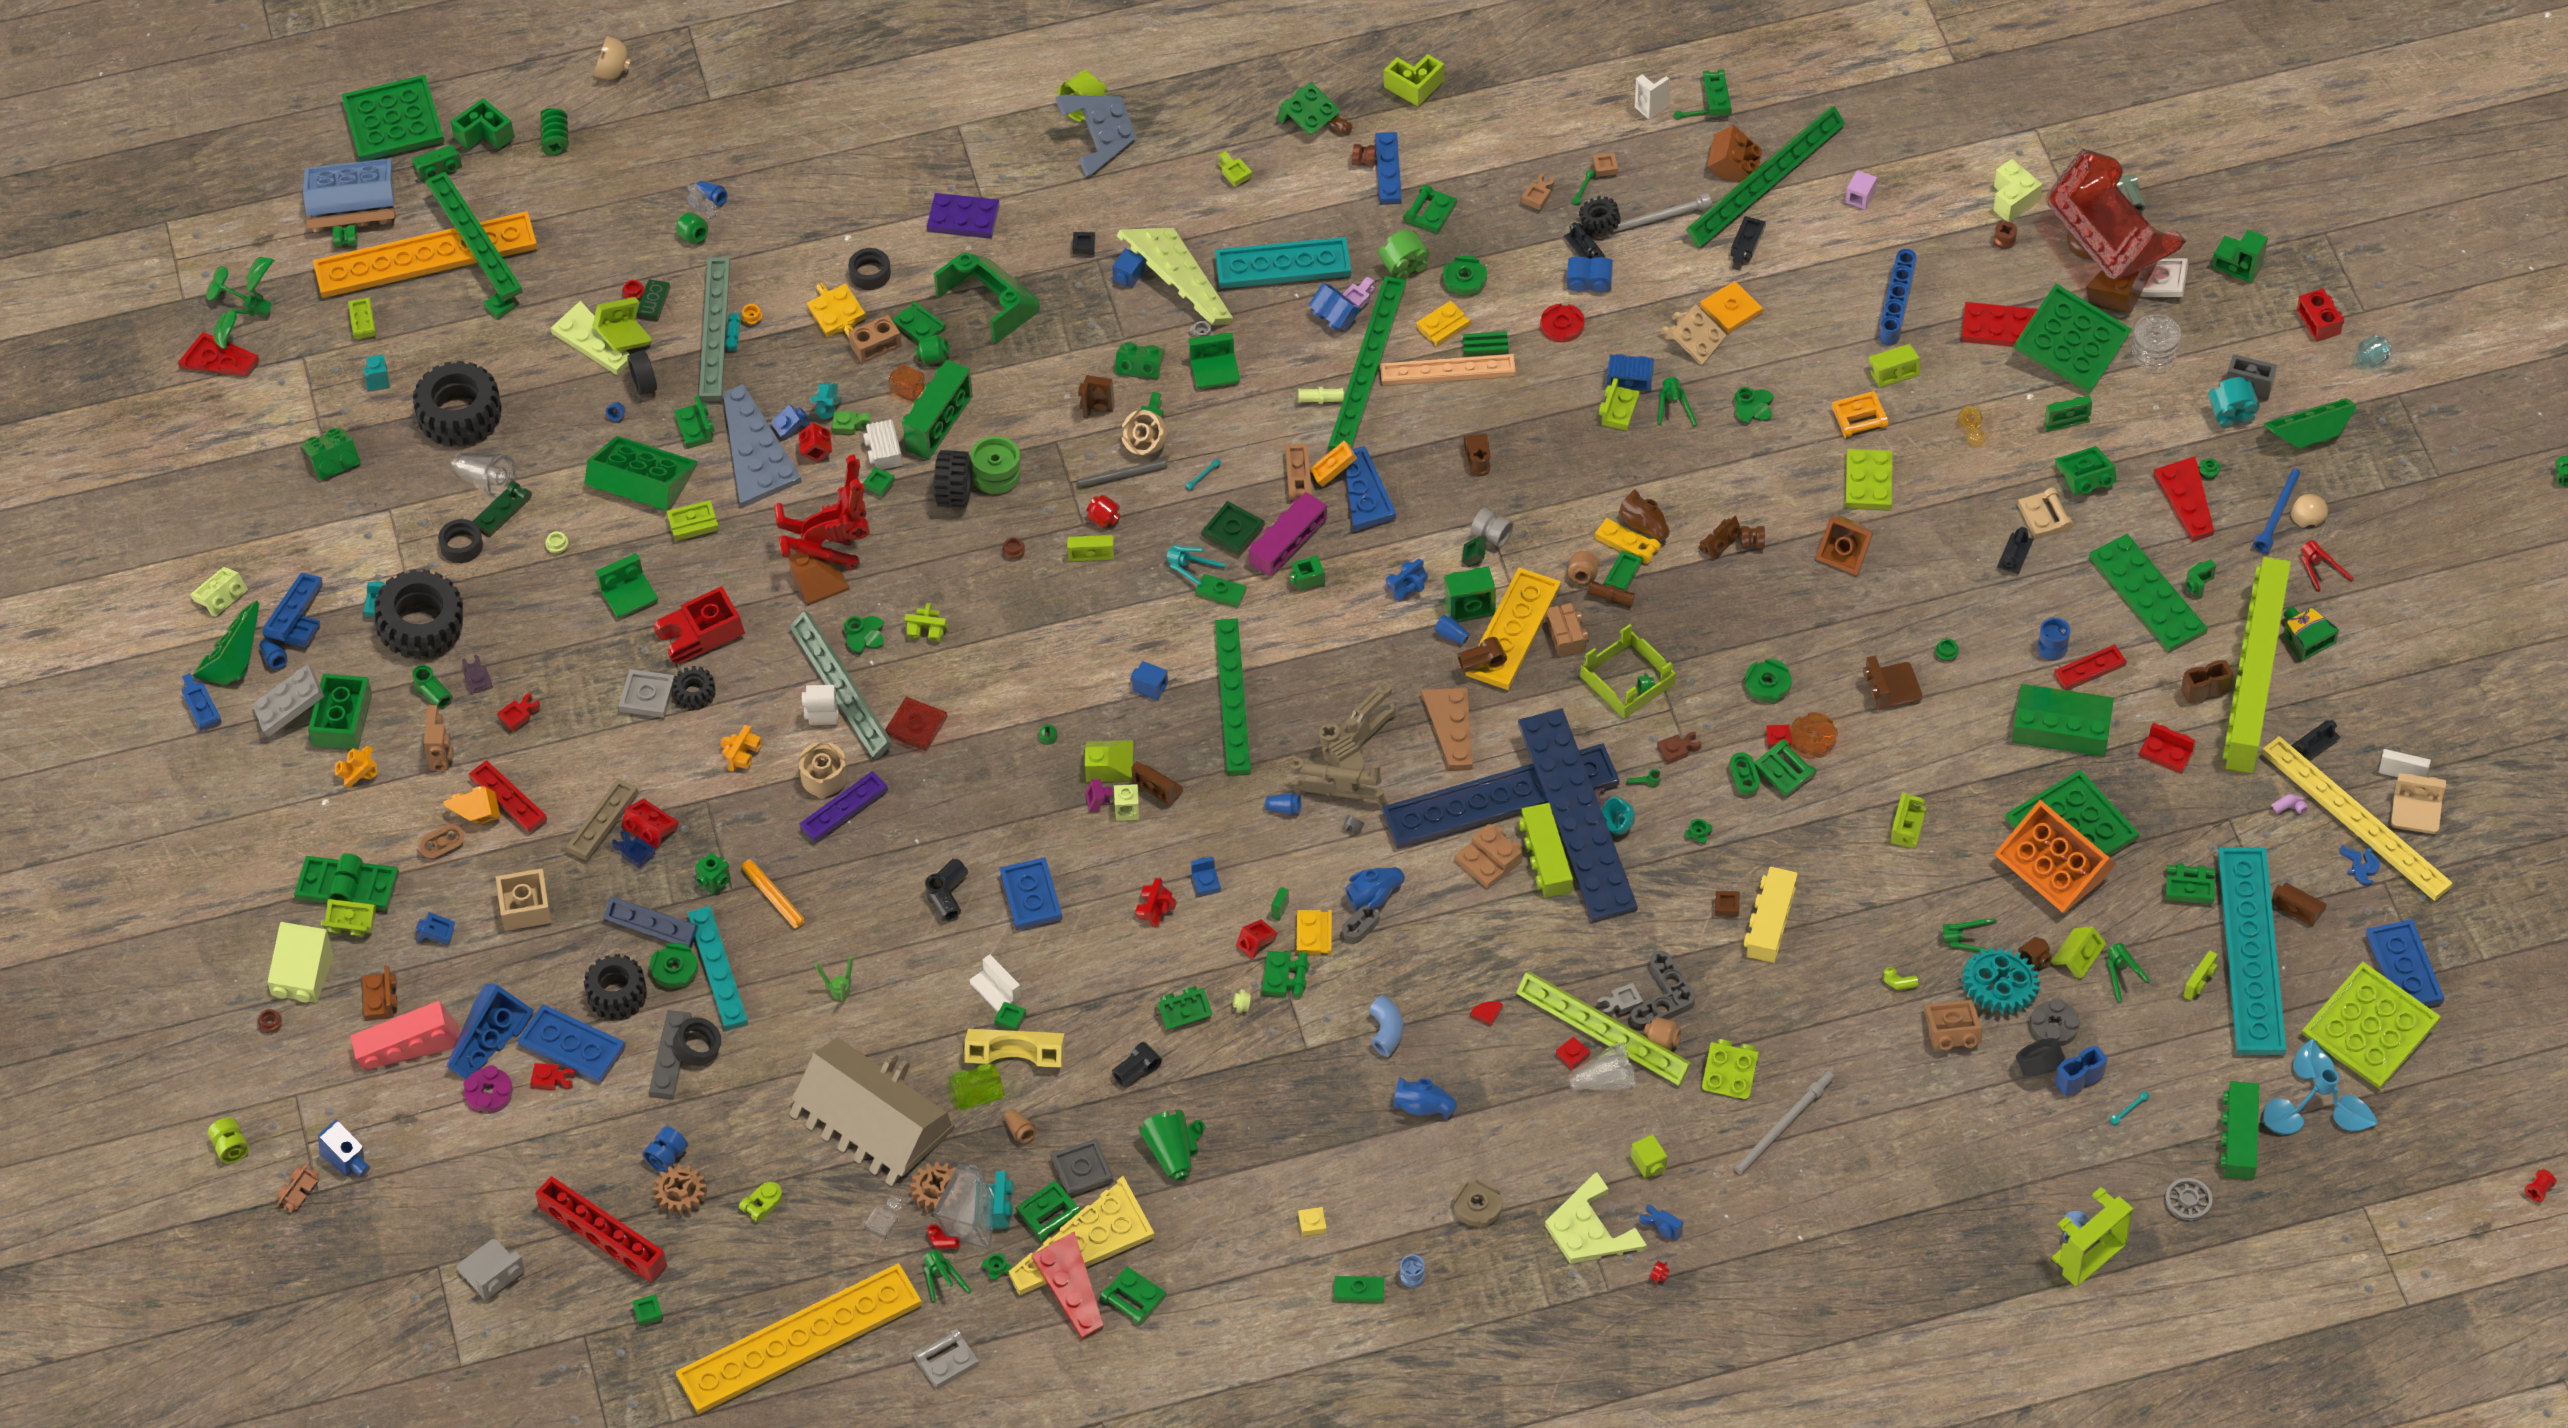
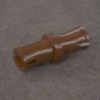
M1592 580L1587 590V595H1593L1606 599V602L1611 603L1613 601L1629 607L1632 606L1635 593L1617 589L1615 585L1607 586Z

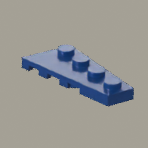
M1362 446L1352 449L1357 459L1345 470L1353 530L1357 531L1396 519V511L1366 447Z

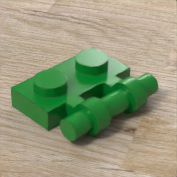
M2182 863L2167 865L2166 874L2176 876L2167 875L2165 900L2214 904L2215 879H2206V877L2214 878L2215 869L2206 868L2205 865H2198V867L2184 866ZM2184 875H2185V876H2197V878H2194V877H2184Z
M1267 951L1262 996L1286 998L1287 990H1293V996L1301 998L1307 984L1305 974L1309 970L1308 954L1301 952L1298 955V960L1291 961L1292 955L1290 952ZM1290 972H1296L1294 979H1289Z

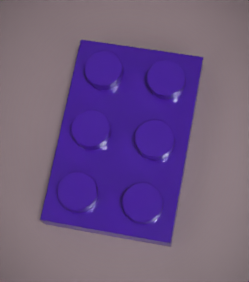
M935 193L927 223V232L992 239L1000 202L998 199Z

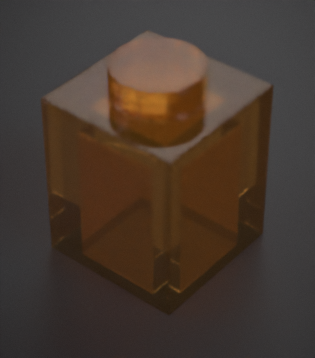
M902 363L890 374L891 393L913 403L925 388L924 373Z

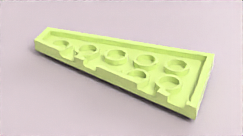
M1174 228L1119 230L1117 237L1121 241H1128L1132 245L1130 249L1135 254L1140 253L1147 259L1146 264L1169 286L1174 284L1179 289L1178 294L1183 299H1190L1195 304L1194 309L1211 325H1229L1231 323L1232 315Z

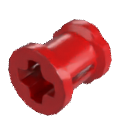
M2539 1169L2535 1174L2536 1178L2533 1182L2527 1184L2524 1188L2527 1196L2536 1202H2542L2549 1188L2554 1187L2557 1183L2553 1174L2545 1169Z

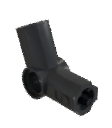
M957 858L951 859L938 873L929 875L925 880L927 899L934 905L942 921H953L961 914V909L950 890L968 874V869Z

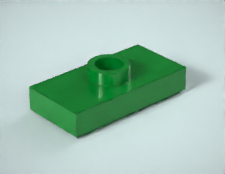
M1203 574L1200 580L1202 585L1197 586L1195 594L1202 598L1239 608L1247 589L1245 585Z
M1335 1276L1334 1302L1384 1303V1277Z

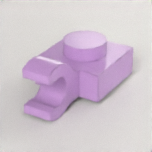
M1366 277L1359 286L1352 284L1343 295L1362 309L1370 301V295L1375 291V287L1372 286L1375 281Z

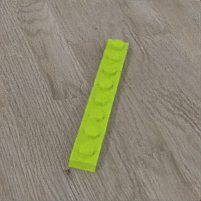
M1525 972L1516 994L1678 1086L1683 1083L1692 1064L1691 1062L1648 1040L1647 1037L1532 972Z

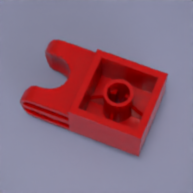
M722 586L680 605L681 609L658 619L654 624V632L660 639L668 640L680 637L671 643L668 648V656L676 664L688 661L745 634L741 618Z

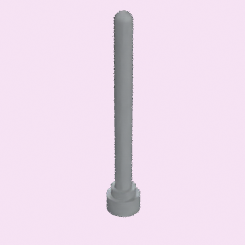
M1708 193L1701 194L1698 198H1695V201L1621 221L1618 224L1619 227L1617 229L1613 228V231L1618 232L1696 209L1705 212L1712 207V201Z

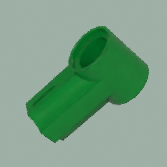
M419 665L414 668L412 676L415 691L424 695L432 705H437L438 709L447 707L453 699L452 694L433 675L432 668L427 665Z

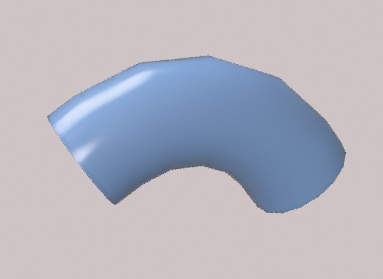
M1380 995L1372 1003L1369 1011L1370 1015L1375 1017L1380 1024V1030L1371 1039V1043L1377 1052L1385 1057H1389L1402 1040L1404 1021L1401 1011L1391 999L1385 995Z

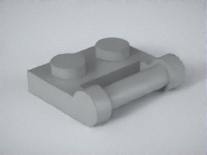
M957 1328L951 1330L948 1336L923 1350L918 1349L913 1352L915 1360L936 1390L979 1366V1360ZM954 1343L956 1344L957 1348L931 1363L928 1362L927 1358Z

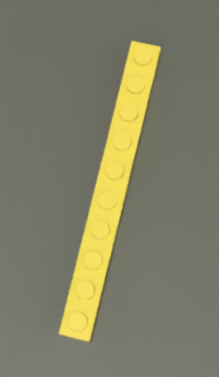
M2280 736L2263 748L2262 755L2434 901L2452 888L2453 883Z

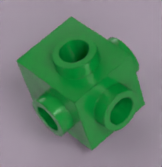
M712 852L706 857L701 858L695 866L697 883L713 895L731 881L728 862L723 857H717Z

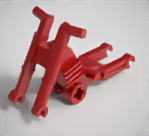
M854 454L846 458L847 468L844 487L838 489L839 499L836 505L832 504L831 507L827 505L826 508L822 506L821 512L801 521L785 517L783 504H774L777 527L799 534L801 539H796L785 535L779 536L782 557H789L791 555L790 549H793L798 553L821 558L824 561L846 565L848 570H854V564L859 565L857 555L832 550V548H825L821 545L826 539L829 543L834 541L844 545H851L850 539H864L870 533L868 520L865 519L867 513L865 502L863 501L864 484L860 483L858 479L861 467L860 460L856 459Z

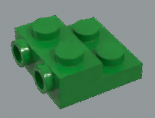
M2097 446L2055 458V466L2065 476L2066 485L2075 495L2088 494L2093 489L2099 487L2108 488L2117 482L2115 465Z

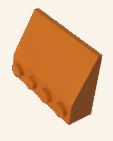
M2041 800L2038 801L1994 853L1996 857L2063 913L2067 912L2100 884L2116 865L2112 859Z

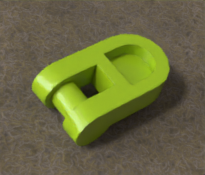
M775 1182L762 1184L749 1197H745L740 1202L739 1209L744 1213L748 1212L751 1214V1218L757 1223L761 1222L781 1203L783 1198L781 1187ZM757 1203H759V1204H761L762 1206H761V1207H760V1206L757 1207V1206H755V1205H756Z

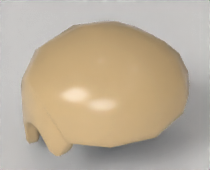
M2305 494L2300 496L2293 504L2290 515L2293 521L2302 528H2306L2308 525L2318 527L2326 520L2328 507L2325 500L2321 497Z

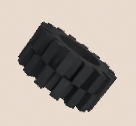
M1598 196L1597 200L1591 198L1590 203L1586 201L1584 206L1580 207L1579 216L1582 227L1591 236L1594 233L1595 236H1599L1600 233H1603V236H1605L1607 231L1612 233L1614 232L1613 228L1617 229L1619 227L1618 224L1621 223L1617 203L1612 198L1608 200L1606 196L1601 199V196Z
M692 666V670H688V667L684 668V673L681 670L677 672L678 677L674 676L672 687L674 698L678 705L681 704V707L684 709L688 706V710H693V707H696V710H700L701 705L705 708L708 706L707 702L712 703V697L715 698L716 690L712 674L710 675L707 669L704 671L703 667L699 666V669L696 670V666ZM692 684H699L703 686V688L697 692H688L685 690L688 686Z

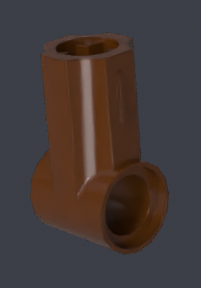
M1489 637L1482 641L1480 646L1457 653L1460 668L1465 673L1487 665L1491 668H1496L1507 661V655L1497 637Z

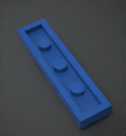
M1397 132L1375 133L1380 205L1402 204Z
M301 572L262 628L263 635L285 640L323 585L322 577Z

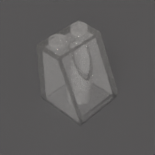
M958 1164L933 1214L947 1237L958 1236L961 1242L990 1250L992 1246L994 1193L984 1178L981 1169L975 1165L969 1164L966 1166Z

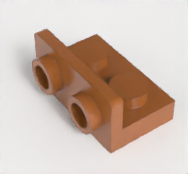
M384 966V973L362 976L365 1021L394 1018V1008H398L397 995L393 994V988H397L396 974H391L390 967Z

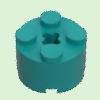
M2243 377L2230 378L2220 382L2218 389L2215 390L2213 387L2209 391L2208 398L2215 418L2221 427H2229L2237 421L2249 423L2255 419V414L2259 410L2260 405L2251 380L2248 379L2247 382Z

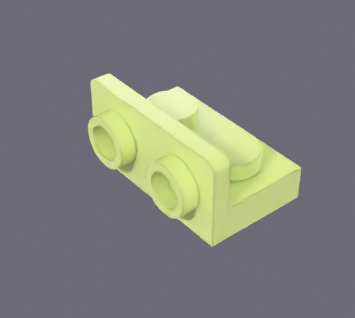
M223 567L193 591L190 596L194 602L206 606L210 614L216 617L242 596L248 588L238 572Z

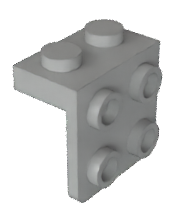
M491 1239L457 1265L458 1272L485 1301L525 1272L521 1256L516 1251L510 1254L496 1239Z

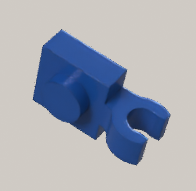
M1647 1205L1646 1212L1651 1214V1216L1646 1217L1640 1214L1639 1222L1645 1226L1656 1225V1229L1663 1236L1671 1237L1678 1241L1683 1233V1221L1664 1210L1659 1212L1654 1206Z

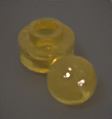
M1974 406L1964 407L1958 416L1959 423L1970 431L1967 435L1969 444L1980 446L1985 441L1984 432L1978 429L1983 420L1982 413ZM1971 416H1975L1973 422H1969Z

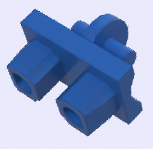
M1418 558L1413 563L1406 561L1401 567L1400 574H1390L1386 578L1387 587L1393 591L1396 600L1401 601L1413 590L1418 593L1424 590L1423 582L1429 577L1424 570L1423 560Z

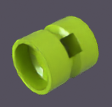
M232 1117L222 1118L208 1128V1136L213 1146H215L221 1162L225 1164L235 1163L249 1153L250 1147L236 1119Z

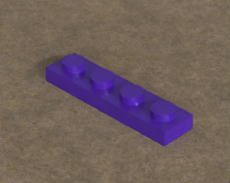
M871 771L799 823L800 829L816 843L888 791L887 784Z

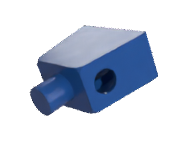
M334 1120L318 1134L319 1154L343 1175L348 1176L354 1171L359 1177H363L370 1170V1166L364 1161L362 1145L337 1120Z

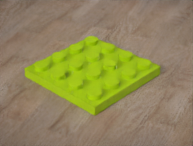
M2362 961L2304 1027L2302 1035L2309 1040L2314 1039L2320 1048L2381 1090L2441 1021V1016Z

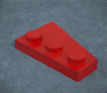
M202 332L178 361L179 368L248 376L259 362V357L228 342L226 343V349H223L216 344L212 335Z

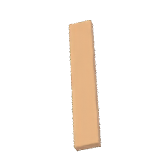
M1514 354L1380 364L1382 386L1516 376Z

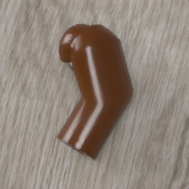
M1339 114L1329 122L1330 128L1339 133L1349 134L1353 128L1350 122L1339 118Z

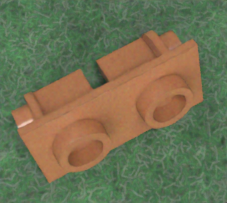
M307 1161L303 1168L301 1166L296 1168L290 1177L293 1179L291 1185L287 1186L285 1184L277 1194L280 1200L276 1207L282 1202L285 1204L284 1208L288 1212L292 1213L293 1210L298 1209L306 1197L305 1194L299 1191L300 1188L309 1193L319 1180L318 1176L320 1174L317 1170L311 1169L310 1171L307 1169L310 1162Z

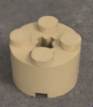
M821 742L807 746L801 752L799 771L801 783L806 791L820 799H825L839 792L847 784L848 775L845 756L837 745L832 743L821 745Z

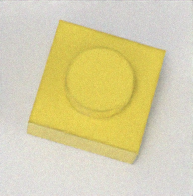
M1323 1207L1298 1211L1302 1237L1327 1233Z

